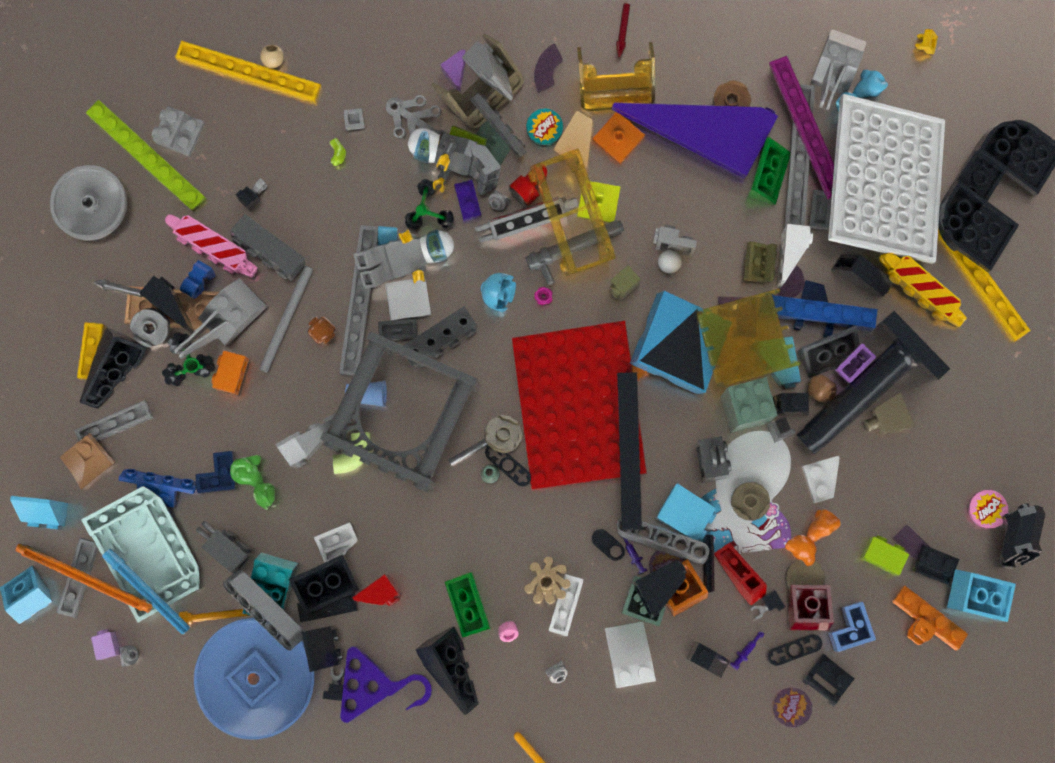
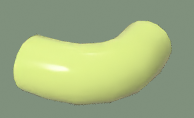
M360 432L352 433L351 441L356 440L360 436ZM365 432L367 437L370 439V432ZM362 440L355 446L363 445L364 447H366L367 442ZM345 454L333 455L334 474L356 470L363 464L359 461L361 457L354 454L352 458Z

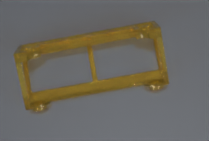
M579 148L532 165L529 168L528 175L530 181L538 185L562 255L561 262H559L562 273L565 272L566 276L616 259ZM566 160L572 173H575L585 206L558 215L542 168ZM587 209L599 243L597 247L600 260L577 268L560 219Z

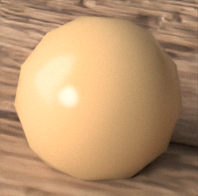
M267 45L262 49L260 58L265 66L276 68L282 64L284 54L277 45Z

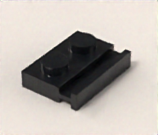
M922 544L915 562L916 566L912 571L950 586V579L953 577L960 559Z

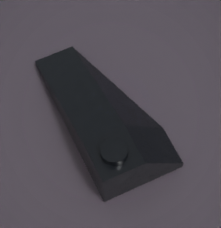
M106 328L97 346L79 402L98 409L113 393V389L120 381L123 382L127 378L126 375L140 364L147 347L121 332Z
M451 627L428 639L415 651L426 670L460 711L467 715L478 705L473 681L469 679L467 671L469 664L465 662L463 650H465L464 644L455 627Z

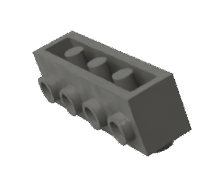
M246 214L230 230L232 241L236 245L245 247L251 256L260 258L266 267L274 268L283 279L287 278L292 281L305 266V257Z
M463 306L403 346L435 359L444 353L443 350L447 347L453 348L458 345L461 338L465 336L468 338L475 334V329L478 327L465 306ZM408 359L413 369H415L416 367L418 369L424 367L423 365Z

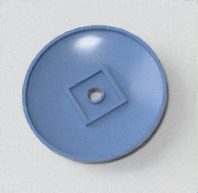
M246 618L222 627L203 646L194 669V691L203 714L215 727L233 737L258 740L272 737L285 731L301 717L313 693L314 671H309L305 647L302 641L291 651L286 650L254 618ZM250 674L258 676L257 684L252 685L248 682Z

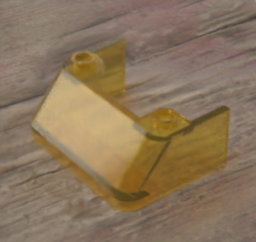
M649 42V59L638 60L634 65V73L597 75L596 67L593 64L583 63L581 47H577L580 103L585 111L612 110L614 103L654 104L655 53L652 42Z

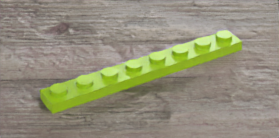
M99 99L86 112L90 118L193 212L206 200L194 186Z

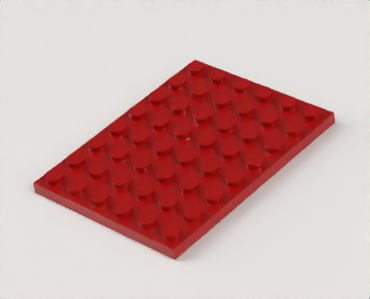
M626 321L512 338L532 490L620 478L617 373H633L632 365L630 364L631 355ZM639 419L640 473L642 475L647 474Z

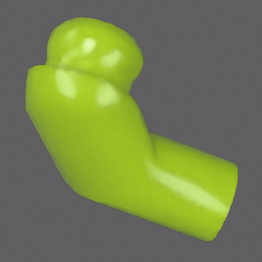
M334 138L330 141L331 146L335 150L331 163L334 166H339L344 162L346 150L338 138Z

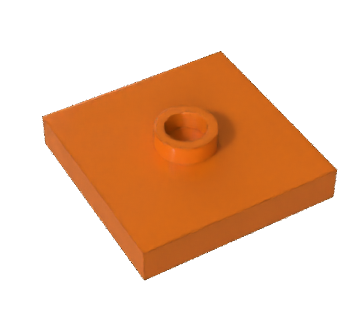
M615 112L593 137V142L621 164L641 142L645 134L621 114Z

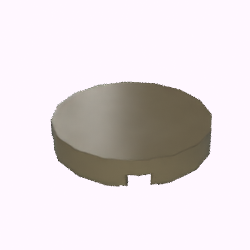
M499 415L490 419L484 431L486 443L496 452H512L522 441L523 431L519 426L520 424L516 419L507 415Z
M756 482L741 484L734 490L731 496L733 511L738 517L748 521L762 518L770 507L768 491Z
M797 560L790 565L786 572V583L789 590L791 585H825L824 570L817 562H814L811 566H806L802 560Z

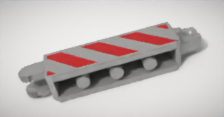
M558 196L488 220L489 222L476 226L475 230L476 232L483 231L491 227V234L478 238L480 243L491 239L499 240L562 219L570 213L569 209L579 205L576 197L566 200L565 196Z

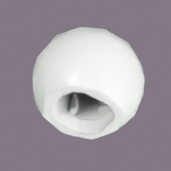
M672 250L662 252L658 258L659 268L668 274L677 272L682 264L680 254Z

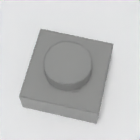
M362 108L343 111L346 131L365 128Z

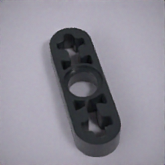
M489 446L486 447L485 455L487 459L520 487H526L530 484V472L511 455L497 452L501 457L503 454L506 455L497 464L496 461L499 459L496 456L490 457L489 450L491 448ZM505 460H511L514 463L512 470L506 471L503 469L502 465ZM517 466L521 468L518 470L521 475L527 474V482L522 481L520 483L518 482L519 477L514 474V477L510 475L515 472Z
M809 634L776 646L767 652V661L774 666H779L815 653L821 649L822 640L818 635ZM810 638L817 640L816 648L813 649L812 646L805 647L807 652L804 653V647L800 641H803V644H807L810 642ZM792 644H796L800 648V652L796 656L789 653V647ZM785 647V653L789 657L788 659H786L785 656L779 657L778 662H776V660L771 659L774 651L777 654L783 653L784 651L782 650V648Z

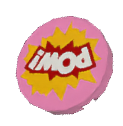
M993 490L980 491L969 502L968 514L971 520L981 528L992 529L1002 525V516L1008 513V504L1005 498Z

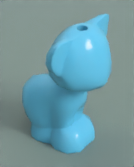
M863 70L860 75L862 80L857 84L853 93L844 92L841 96L846 94L862 99L877 97L888 87V83L880 72ZM839 97V98L837 99V101H836V105H837L838 112H839L840 97Z

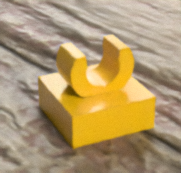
M925 29L924 34L917 35V38L923 40V42L915 44V47L918 50L924 49L926 54H935L938 36L933 29Z

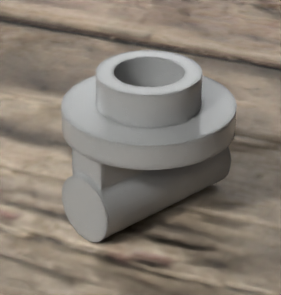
M494 190L489 196L488 201L493 209L501 211L509 205L511 199Z
M131 645L119 647L122 667L134 665L138 660L137 649Z
M562 661L545 670L552 683H561L568 675V671Z

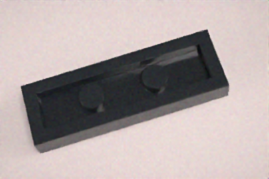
M355 592L306 615L300 603H297L300 623L359 611L357 601H354L352 598L356 595Z

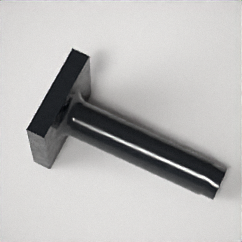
M895 311L887 315L877 325L892 341L891 345L796 434L814 455L828 445L912 368L917 367L930 381L939 380L950 370L948 365Z

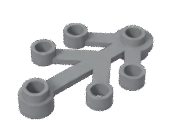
M417 95L415 99L406 101L393 97L386 103V111L394 119V135L399 139L406 135L405 129L402 128L401 116L407 119L410 135L416 130V126L430 129L437 134H447L444 130L437 131L421 120L432 116L439 117L442 113L441 108L433 105L427 110L413 113L407 111L406 108L414 106L424 107L426 105V98L422 95ZM419 98H423L422 104L417 103ZM396 103L398 107L396 110H393L392 105ZM438 108V114L434 115L433 109ZM402 129V135L398 136L397 131Z

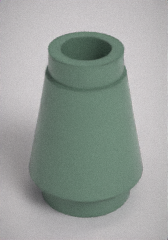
M488 464L482 468L481 478L484 482L494 483L499 479L500 472L495 465ZM489 469L493 470L491 476L486 475V471H489Z

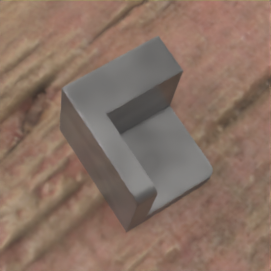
M786 417L777 421L772 420L767 425L774 443L791 437L796 432L795 429L790 428Z

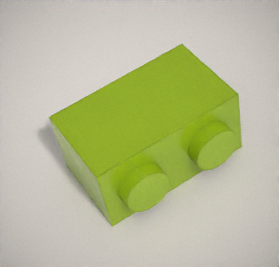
M879 535L870 537L860 558L895 576L900 575L909 557V554L904 552L905 548L897 544L892 546L887 543L888 540Z

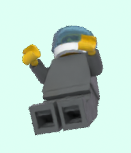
M419 128L411 133L408 140V148L414 155L413 159L427 164L436 163L437 168L439 165L441 166V171L438 175L439 180L433 182L434 190H436L437 185L441 184L440 192H444L445 186L443 183L446 182L451 171L466 176L469 173L470 176L474 177L478 182L477 190L480 195L497 188L501 166L484 145H477V142L449 134H443L439 141L440 135L427 128Z

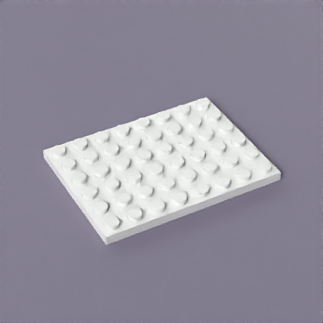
M846 94L840 96L829 241L882 253H894V255L900 257L910 256L913 260L930 264L936 262L945 132L944 119Z

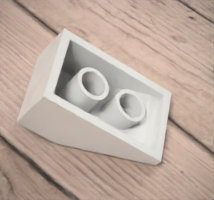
M787 224L781 235L777 288L782 287L805 250L809 248V244H812L813 233L810 232L811 226Z
M643 621L605 628L616 688L656 681Z

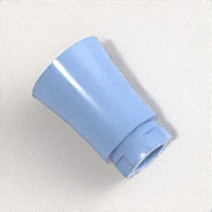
M386 381L370 382L361 404L385 407L387 402ZM346 384L345 393L349 384Z

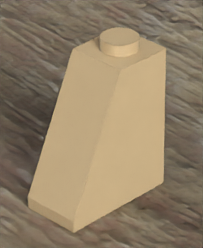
M583 110L581 113L579 111L575 112L553 150L588 170L595 122L591 119L592 115Z

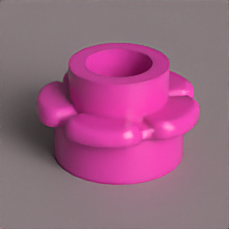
M540 287L535 292L534 298L540 305L549 304L553 300V293L549 288Z

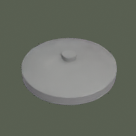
M94 165L79 166L66 172L55 184L50 197V210L55 223L66 234L79 240H97L109 235L120 225L127 209V196L120 180L107 169Z

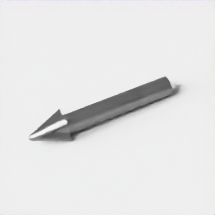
M106 279L93 281L94 284L106 291L109 289L143 297L139 294L141 289L106 281Z
M485 438L448 459L451 466L488 446Z

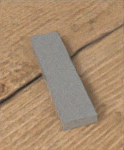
M143 400L74 431L78 441L90 433L99 442L154 417L147 400Z
M85 538L79 539L71 564L72 567L89 575L91 574L98 551L95 541ZM67 577L56 613L77 618L87 585Z

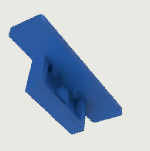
M124 469L119 475V481L137 484V489L142 486L146 487L161 497L167 507L172 508L176 505L177 491L194 494L197 490L196 481L192 479H179L171 475L162 476L153 472H140L135 469Z

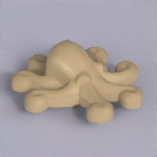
M546 557L543 561L545 563L543 570L537 562H533L530 565L531 571H536L538 576L524 587L527 593H533L537 586L533 601L538 604L543 601V595H546L545 601L549 604L555 602L554 594H556L558 599L566 597L565 591L560 590L556 583H559L564 589L569 588L571 585L568 579H563L557 575L558 572L560 574L567 573L566 566L558 565L551 568L554 561L552 558Z

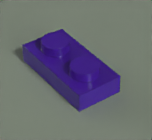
M473 180L454 184L463 221L482 217Z

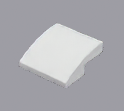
M413 279L385 284L390 321L429 317L431 315L426 279L425 282L421 280L416 281L415 284Z

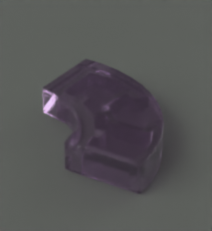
M555 43L540 55L536 64L534 81L538 93L555 85L553 79L554 70L563 62V58Z

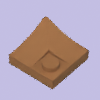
M90 433L60 456V459L74 476L80 489H83L115 463Z

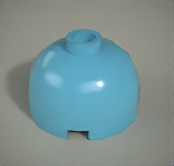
M495 273L482 283V298L489 308L500 312L508 309L505 306L508 301L512 303L516 290V282L512 281L514 276Z

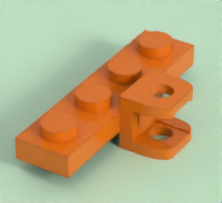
M905 585L901 587L892 601L915 619L907 631V637L917 645L929 641L933 635H936L956 651L968 636L967 632Z

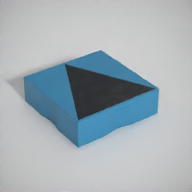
M666 291L657 293L647 317L645 330L638 340L630 364L653 375L662 376L673 384L695 394L705 393L732 322Z

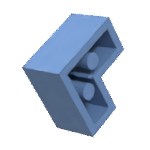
M858 601L840 607L846 626L828 632L834 651L840 652L876 640L863 602Z

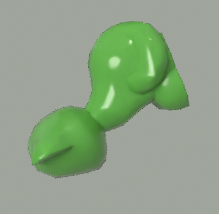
M255 455L236 459L230 468L232 479L238 484L253 486L255 502L263 509L268 510V507L275 501V487L273 484L263 483V477L258 470L261 464V456Z

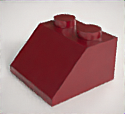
M791 585L788 607L790 630L829 631L834 624L830 585Z

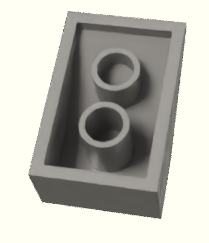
M476 41L462 59L483 82L511 101L513 95L507 71L502 66L503 61L497 55L494 56L492 54L493 49L486 43L482 45Z

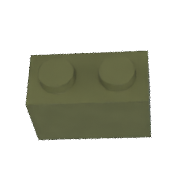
M627 265L611 279L609 286L611 290L609 292L615 299L619 298L623 301L639 287L641 279Z

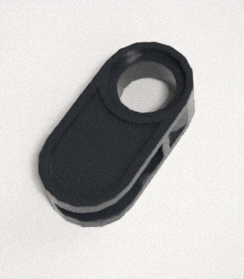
M598 529L593 533L592 543L609 559L618 561L624 557L625 548L606 530ZM613 546L620 547L621 555L619 557H613L610 554V549Z

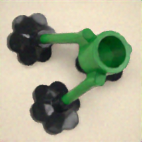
M174 333L173 337L168 339L170 351L175 353L174 350L190 336L187 333ZM188 354L185 356L186 358L183 360L182 366L169 363L166 369L162 370L165 384H172L175 387L179 386L181 381L185 380L187 372L194 373L196 376L201 375L204 378L208 377L210 372L215 370V365L212 363L213 358L203 354H199L194 358Z

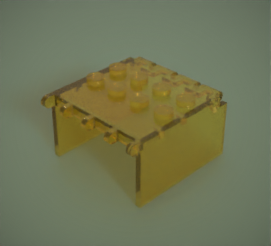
M779 288L697 311L700 328L708 327V331L702 332L705 346H713V350L707 351L711 366L718 365L719 367L712 370L717 387L727 386L801 365L800 361L794 360L790 362L787 349L793 348V344L786 345L782 330L788 329V325L780 326L777 312L782 311L783 307L775 308L772 295L780 292Z

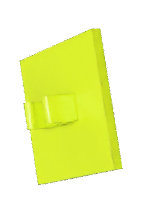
M584 180L577 217L604 222L614 221L621 186Z

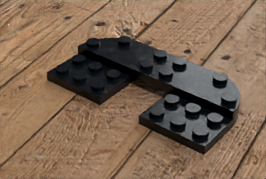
M1023 120L1004 121L990 128L982 136L940 203L938 228L941 237L953 251L958 250L986 272L992 270L1019 224L989 203L988 200L1004 174L1034 196L1039 194L1055 168V140L1035 125Z

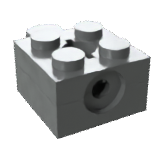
M722 436L698 440L695 447L702 483L726 479L729 476V472L732 471L730 460H726V452H728L726 441L722 440Z
M203 521L201 524L212 535L201 527L196 529L198 533L207 539L201 548L231 573L236 572L238 569L242 570L254 556L250 552L252 549L244 542L241 543L235 540L237 536L230 530L215 529L206 521Z

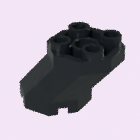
M1026 503L1020 505L1017 508L1018 510L1013 513H1007L1002 516V524L1005 529L999 558L1002 568H1015L1016 563H1020L1023 566L1040 557L1039 553H1042L1039 542L1045 519L1043 507L1039 505L1030 506Z

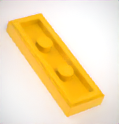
M84 323L77 373L78 379L87 380L97 346L104 334V324Z

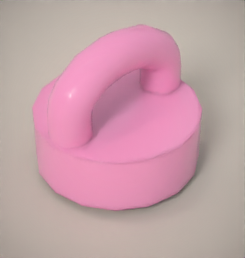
M513 621L505 622L498 628L502 641L510 642L518 637V629Z

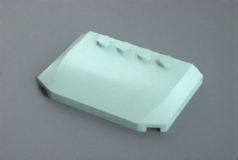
M142 486L81 519L101 554L103 555L111 548L120 558L125 560V563L167 605H171L200 588V574L197 561L162 498L146 487ZM106 561L121 590L146 600L119 572L114 571L112 566ZM128 605L137 622L158 612L153 606L151 611L147 613Z

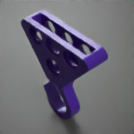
M358 646L350 647L347 650L340 718L344 723L352 721L387 696H392L414 680L424 684L425 695L407 707L406 710L415 706H421L430 699L432 685L429 679L421 674H412L400 681H393ZM353 659L360 661L361 665L358 670H354L351 667ZM351 679L358 681V688L356 690L349 687ZM370 681L377 682V691L369 690L368 684ZM348 699L355 700L356 708L354 710L347 707Z

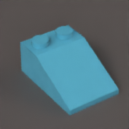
M10 497V501L20 521L27 522V526L39 527V524H47L46 528L58 529V526H65L68 503L48 499Z
M955 569L947 608L1008 622L1016 584Z

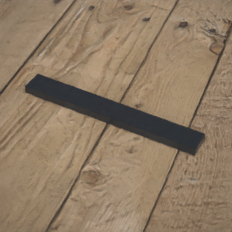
M637 372L617 373L622 530L642 529Z

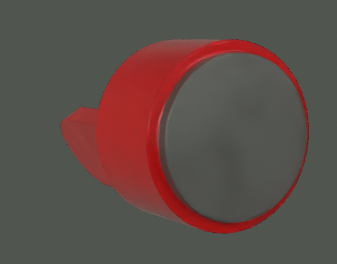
M537 165L525 177L520 175L509 185L510 193L522 206L528 207L540 196L536 189L547 179L548 170L546 166Z

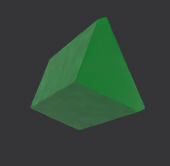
M770 137L766 138L762 146L747 197L776 205L790 159V151Z
M470 572L445 581L462 638L491 629L474 573Z

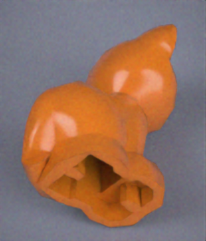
M826 509L817 510L815 512V520L808 528L807 536H795L786 543L785 548L792 552L795 558L802 560L806 566L813 565L817 551L815 542L837 530L841 525L840 519Z

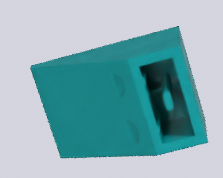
M261 552L254 561L251 579L285 610L292 589L289 579L296 575L298 563ZM243 608V614L250 615V614H249L248 612H246V610Z

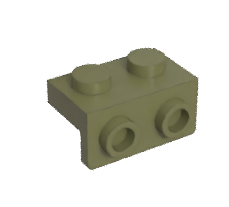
M753 241L747 242L744 280L758 283H767L774 280L777 244L766 245Z

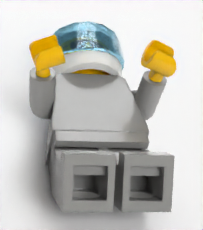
M408 229L398 234L399 240H391L388 243L353 253L358 270L370 268L359 273L364 289L380 286L386 281L403 277L409 273L413 276L414 284L416 281L421 280L425 282V265L427 263L447 261V257L453 253L454 241L447 232L435 229L419 238L410 233ZM361 255H364L366 264L361 262ZM368 273L370 274L372 280L371 283L367 280Z

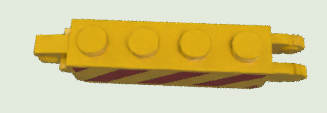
M883 253L880 255L879 262L888 269L885 273L890 276L889 279L894 284H899L903 287L904 293L917 299V303L922 308L931 311L932 316L936 320L949 321L953 325L960 327L967 319L959 309L961 300L910 256L898 257L894 253Z

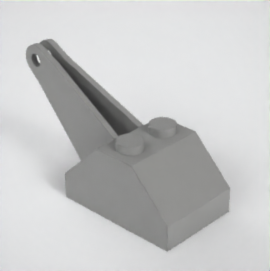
M833 29L830 30L811 80L812 84L822 87L819 107H823L828 90H831L832 93L826 105V110H829L836 92L839 94L848 92L862 59L866 41Z
M239 278L222 289L208 303L198 318L203 324L188 339L181 343L174 352L178 354L184 350L179 355L182 359L217 338L225 346H228L268 306ZM207 328L210 330V332H208L206 335H204L203 337L192 343L190 346H188Z

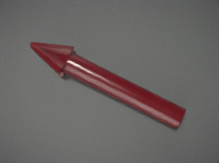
M628 3L623 4L618 41H616L619 57L626 47L625 40L630 12V4Z

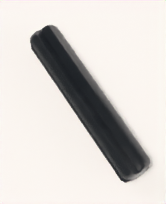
M705 535L703 543L708 546L709 555L707 561L703 563L704 586L708 592H714V536Z

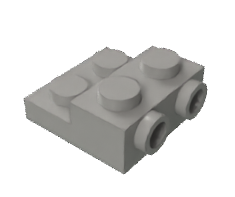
M167 106L166 110L163 109L159 115V120H161L159 126H155L152 131L153 141L160 146L191 157L205 123L202 120L186 115L185 112Z
M672 225L656 228L653 243L656 244L655 250H672L681 255L693 256L697 241L693 240L692 237H678L679 230L675 229L676 227Z

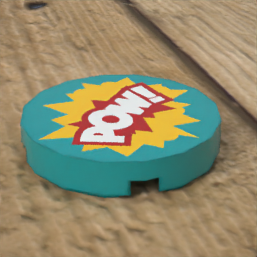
M547 108L538 109L527 120V135L537 145H552L562 136L563 121L554 110Z

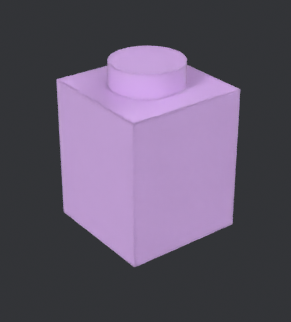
M108 629L98 631L97 636L91 637L96 660L120 655L116 632H109Z

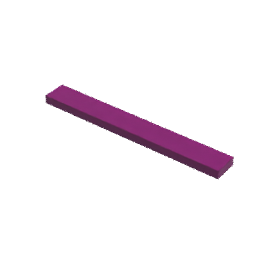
M784 56L769 62V66L828 200L832 198L834 162L788 57Z

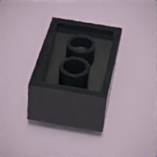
M153 275L139 294L193 334L195 330L179 296L173 291L175 287L162 276L158 279Z
M334 626L301 632L310 672L341 664L343 652L341 648L338 649L339 633L337 629H334Z

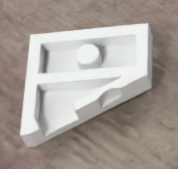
M839 456L802 466L813 503L834 498Z
M351 522L314 537L324 563L342 554L345 555L358 540Z

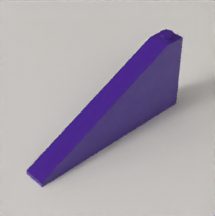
M614 103L612 106L613 111L743 179L748 175L778 118L775 111L768 107L764 109L762 107Z

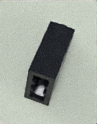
M840 254L831 269L834 273L872 296L884 297L889 292L890 285L892 284V281L886 274L862 255Z
M678 560L632 583L651 619L660 613L686 579V569Z
M696 641L686 658L720 678L730 662L724 656Z

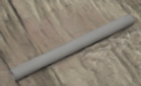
M304 266L260 364L259 370L263 372H268L312 274L313 269L308 266Z

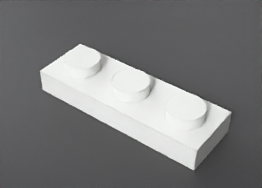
M565 574L564 579H568L571 585L567 589L562 587L560 589L565 591L566 597L557 600L549 631L568 636L584 579Z

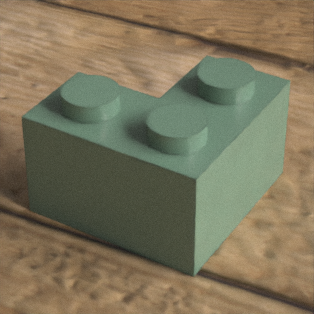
M633 576L621 613L660 627L666 608L664 607L657 616L651 619L632 584L640 579V577Z

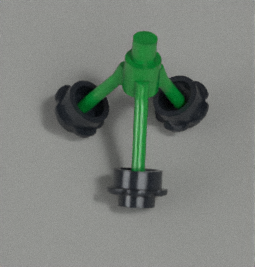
M428 179L421 180L417 185V189L422 199L420 205L416 207V211L406 214V226L408 228L411 227L413 230L419 229L423 223L422 216L430 215L436 217L438 224L442 225L443 228H448L454 222L453 212L451 210H442L438 214L430 211L429 207L425 205L426 197L431 196L435 192L433 181Z

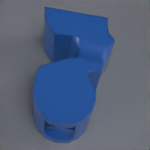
M197 260L193 264L192 271L188 273V277L183 280L180 291L196 299L204 291V280L206 278L212 280L216 276L215 272L210 266Z

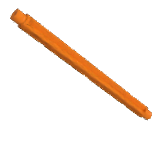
M19 543L16 546L15 551L21 553L22 556L124 602L139 611L143 610L149 613L152 609V605L147 603L146 600L140 599L54 559L28 545L25 546Z

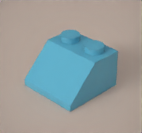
M33 565L0 587L4 610L19 624L52 602L48 587Z

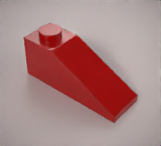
M730 542L714 553L738 592L750 605H753L766 595L767 584Z

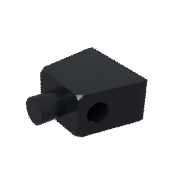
M780 393L772 397L777 416L809 415L808 393Z

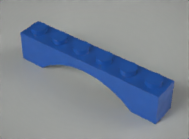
M762 294L759 298L757 317L807 320L846 328L856 326L857 330L871 332L876 328L878 309Z

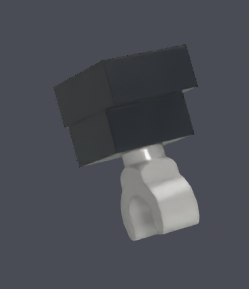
M260 178L252 189L246 186L235 195L238 201L251 211L260 201L257 194L264 191L267 185Z
M772 590L761 598L764 602L759 606L754 605L750 610L759 609L760 614L755 619H760L767 610L771 611L776 608L777 611L785 608V605L776 590Z
M331 668L332 683H329L328 691L323 692V699L342 701L343 685H340V681L345 674V670L341 669L340 675L336 676L334 674L335 668Z

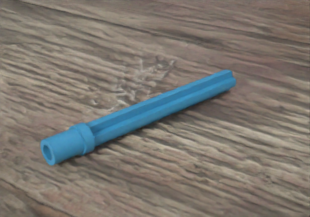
M111 548L102 555L112 566V569L119 572L181 634H185L190 629V626L125 563L123 558H120Z

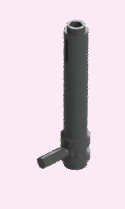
M614 220L551 247H543L536 253L533 251L529 253V256L525 257L530 270L541 269L547 284L551 285L555 281L548 266L553 264V261L622 234V231H624L623 224L620 220Z

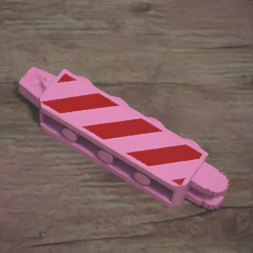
M169 214L165 218L166 224L174 230L173 233L177 236L176 240L183 245L187 243L192 245L193 251L199 255H202V253L208 255L207 259L216 265L218 262L224 265L223 269L232 275L235 272L238 275L243 274L250 278L254 277L258 268L249 261V254L244 249L189 215L179 219Z

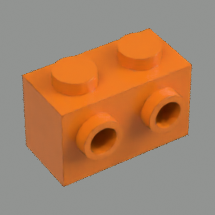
M223 350L222 355L220 354L217 360V373H214L212 376V387L216 390L238 395L249 359L246 356Z

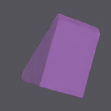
M463 49L440 64L444 75L454 88L460 92L465 68V61L462 57L466 50Z

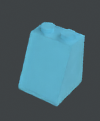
M675 484L655 519L683 536L702 541L707 532L705 530L707 523L711 524L717 514L714 513L715 507L681 485Z

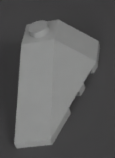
M335 414L325 418L323 424L314 423L306 429L305 433H299L298 431L276 444L291 467L294 468L296 466V468L304 466L307 463L306 460L311 458L324 443L320 439L323 431L327 433Z

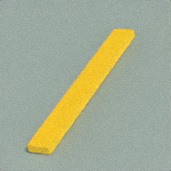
M182 40L175 56L177 60L316 103L321 89V84Z
M938 228V240L1011 340L1015 342L1030 332L1029 327L990 274L958 250L953 251L941 237Z

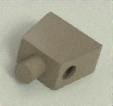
M901 393L896 394L870 410L873 418L864 421L867 431L878 428L880 435L909 430L915 427Z

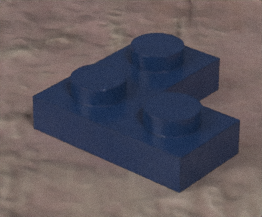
M234 451L213 453L214 472L195 474L197 494L237 490L236 482L230 475V468L234 462Z

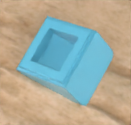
M378 226V245L388 243L391 240H398L397 228Z

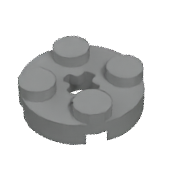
M145 308L133 316L130 330H132L135 341L143 346L152 347L166 340L170 331V320L157 309ZM151 323L155 330L149 332L147 331L148 327H146V324Z

